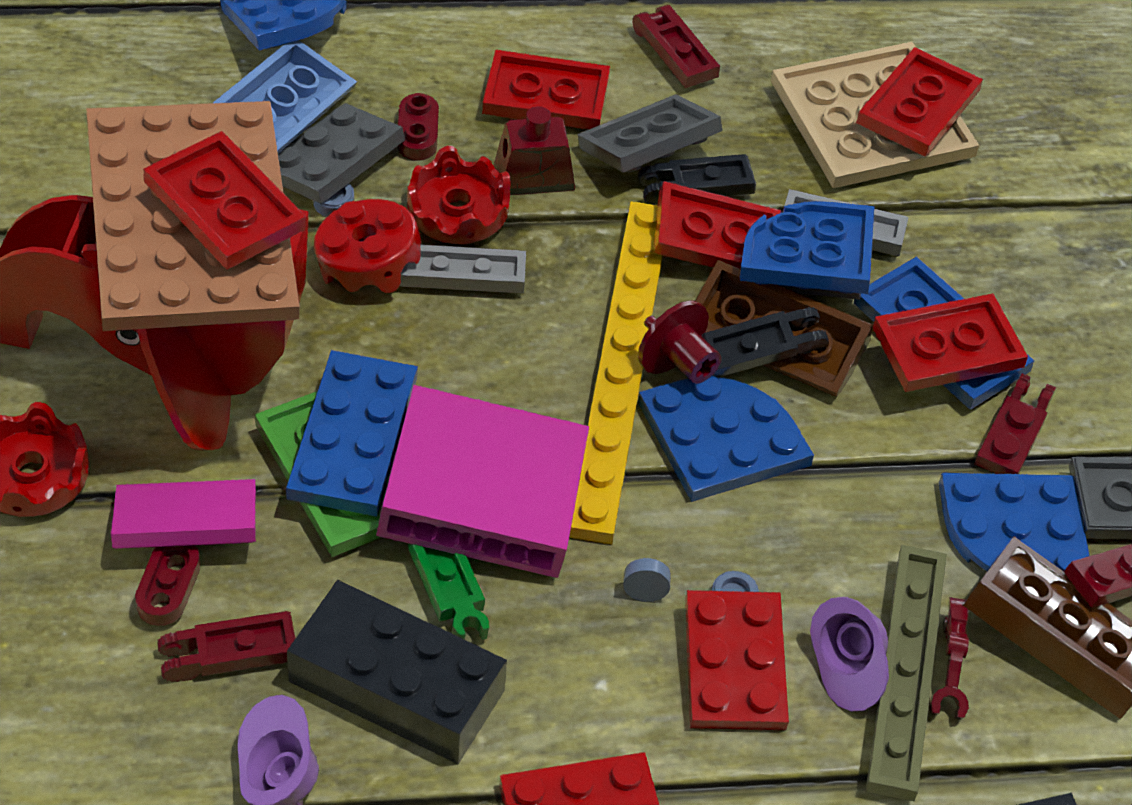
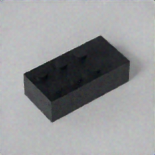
M338 579L287 650L288 678L290 683L456 764L460 763L505 691L507 659Z

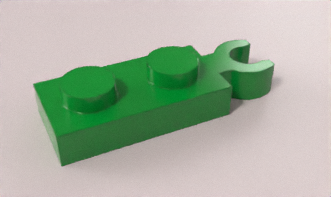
M409 543V552L439 622L453 619L451 633L464 640L466 636L464 628L466 627L475 628L481 640L487 639L489 620L481 612L484 611L485 597L466 555L452 554Z

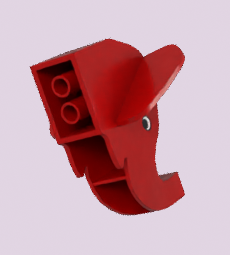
M80 195L54 197L32 206L11 225L0 247V343L30 349L42 321L43 311H49L69 319L86 331L113 356L152 376L156 389L175 429L184 443L194 450H216L223 446L227 437L230 419L231 396L246 393L264 379L283 355L294 320L103 331L93 197ZM305 210L300 211L306 216V229L290 237L299 303L306 283L309 211Z

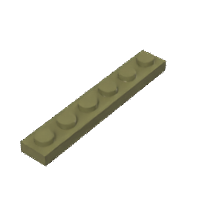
M901 545L898 554L887 633L888 646L886 656L889 679L885 693L877 705L866 792L914 802L918 793L947 558L945 553Z

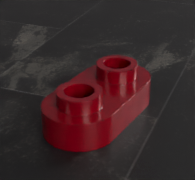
M415 93L404 97L399 104L398 125L403 127L405 141L399 144L397 148L399 153L407 159L414 161L426 160L437 151L439 105L433 97L423 93Z
M195 545L155 547L135 594L137 612L146 623L164 626L175 622L183 614L200 571L199 552ZM173 566H182V567H183V568H181L180 570H173V569H171V567H173ZM160 603L167 604L163 607H154L155 605Z

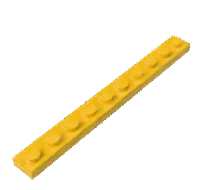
M630 202L589 416V431L569 538L613 544L643 368L638 361V351L642 339L648 331L644 321L647 317L653 315L663 255L654 253L658 205Z

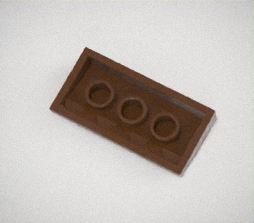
M718 260L695 300L701 303L709 314L706 332L782 311L789 313L809 307L817 308L820 316L819 322L803 330L792 331L793 336L813 332L814 330L826 331L829 339L828 344L817 351L814 350L807 354L797 353V356L762 366L837 397L854 372L871 340L873 324L776 284L760 285L754 282L740 281L741 269Z
M1013 537L963 606L1121 720L1132 706V620L1109 603L1091 608L1064 574V571L1019 539Z

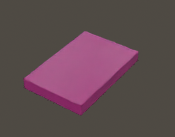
M256 480L116 485L111 530L112 548L256 542Z

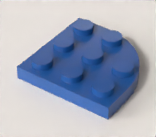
M220 0L222 11L259 51L301 40L322 32L334 24L333 19L338 12L344 14L347 8L346 0Z
M824 201L801 202L784 206L782 213L767 220V216L763 215L750 227L746 234L740 281L754 282L760 285L794 286L800 289L832 290L845 294H868L875 206Z
M711 376L706 381L698 384L693 383L688 378L639 392L638 405L691 502L812 466L814 454L792 417L776 399L753 386L736 380Z
M941 474L939 490L946 529L955 548L968 563L972 559L977 565L988 571L1013 537L1019 539L1062 571L1067 568L1071 561L1090 556L1073 475Z

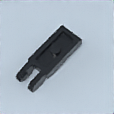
M746 154L670 160L669 163L646 165L638 173L639 182L642 186L646 187L643 191L644 201L652 205L658 204L659 191L664 181L722 196L755 194L756 190L755 177Z
M809 307L789 313L782 311L702 334L701 336L721 355V363L713 376H725L797 356V353L807 354L825 347L829 342L826 331L814 330L813 332L793 336L792 331H800L819 322L820 316L817 308Z

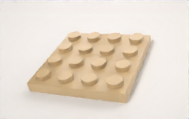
M913 42L773 70L771 83L832 188L977 156L979 144L961 116L957 118L927 157L856 123L861 108L909 52L916 47Z

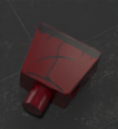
M536 106L527 111L526 119L510 120L505 123L494 160V167L499 173L505 171L509 173L510 195L575 191L570 148L562 118L551 117L548 109Z

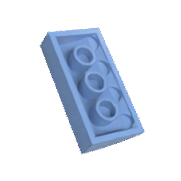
M297 40L284 44L213 103L270 101L277 151L280 153L351 91L357 81Z

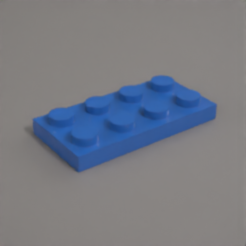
M916 256L869 284L868 294H861L860 300L854 299L853 303L874 322L876 316L962 300L964 298ZM1028 355L1025 368L943 384V386L971 410L1017 381L1022 373L1026 375L1031 372L1035 360Z
M331 350L286 487V497L288 500L377 516L402 432L413 385L416 384L418 366Z

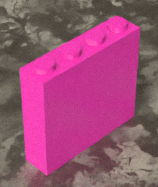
M413 385L382 505L376 536L452 554H464L469 558L558 578L568 547L589 426L493 404L479 399L455 395L437 389Z

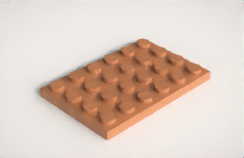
M270 101L86 108L103 331L299 319L300 306L290 238L226 270L144 183L143 168L223 131L283 192Z

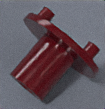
M694 300L680 302L667 309L657 319L652 315L646 318L644 325L648 328V331L645 333L638 351V361L646 372L659 374L677 367L696 384L706 381L716 372L721 363V355L701 336L706 332L709 314L701 303Z

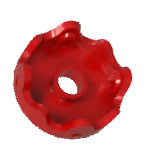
M444 146L437 152L432 162L424 166L417 165L413 169L410 184L407 186V209L413 214L420 232L432 239L451 244H470L482 241L495 234L503 226L508 216L510 175L507 171L499 173L492 162L485 156L480 157L475 162H467L460 158L455 147ZM460 200L468 203L464 206H453L449 204L458 202Z
M366 199L346 202L326 217L316 231L314 251L326 284L333 282L334 278H336L350 292H356L365 285H375L384 293H391L397 290L401 283L403 267L408 262L419 263L422 242L415 218L406 207L385 199ZM367 237L364 241H359L361 238Z
M42 402L32 403L28 407L27 412L19 416L0 415V512L17 517H35L54 512L74 500L86 483L90 465L88 449L79 426L76 423L70 426L64 424L55 416L51 407ZM30 462L43 465L41 469L33 473L20 471L23 465Z

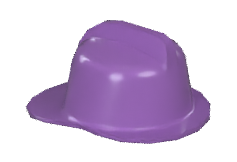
M848 597L831 598L818 607L812 617L810 628L812 645L817 657L822 682L828 696L839 707L849 711L867 710L877 704L887 687L889 679L886 656L888 646L887 632L881 620L858 600Z
M284 695L270 696L257 703L245 716L239 730L238 757L241 795L251 805H303V798L312 790L319 773L317 757L310 747L308 721L304 708L295 699Z

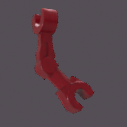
M949 597L948 617L944 618L943 633H945L947 638L946 656H949L945 687L937 690L929 701L930 714L938 715L940 714L941 700L944 697L952 698L957 704L955 718L957 719L965 718L969 709L966 695L958 689L962 662L967 656L969 638L966 634L969 610L963 606L966 601L965 599Z

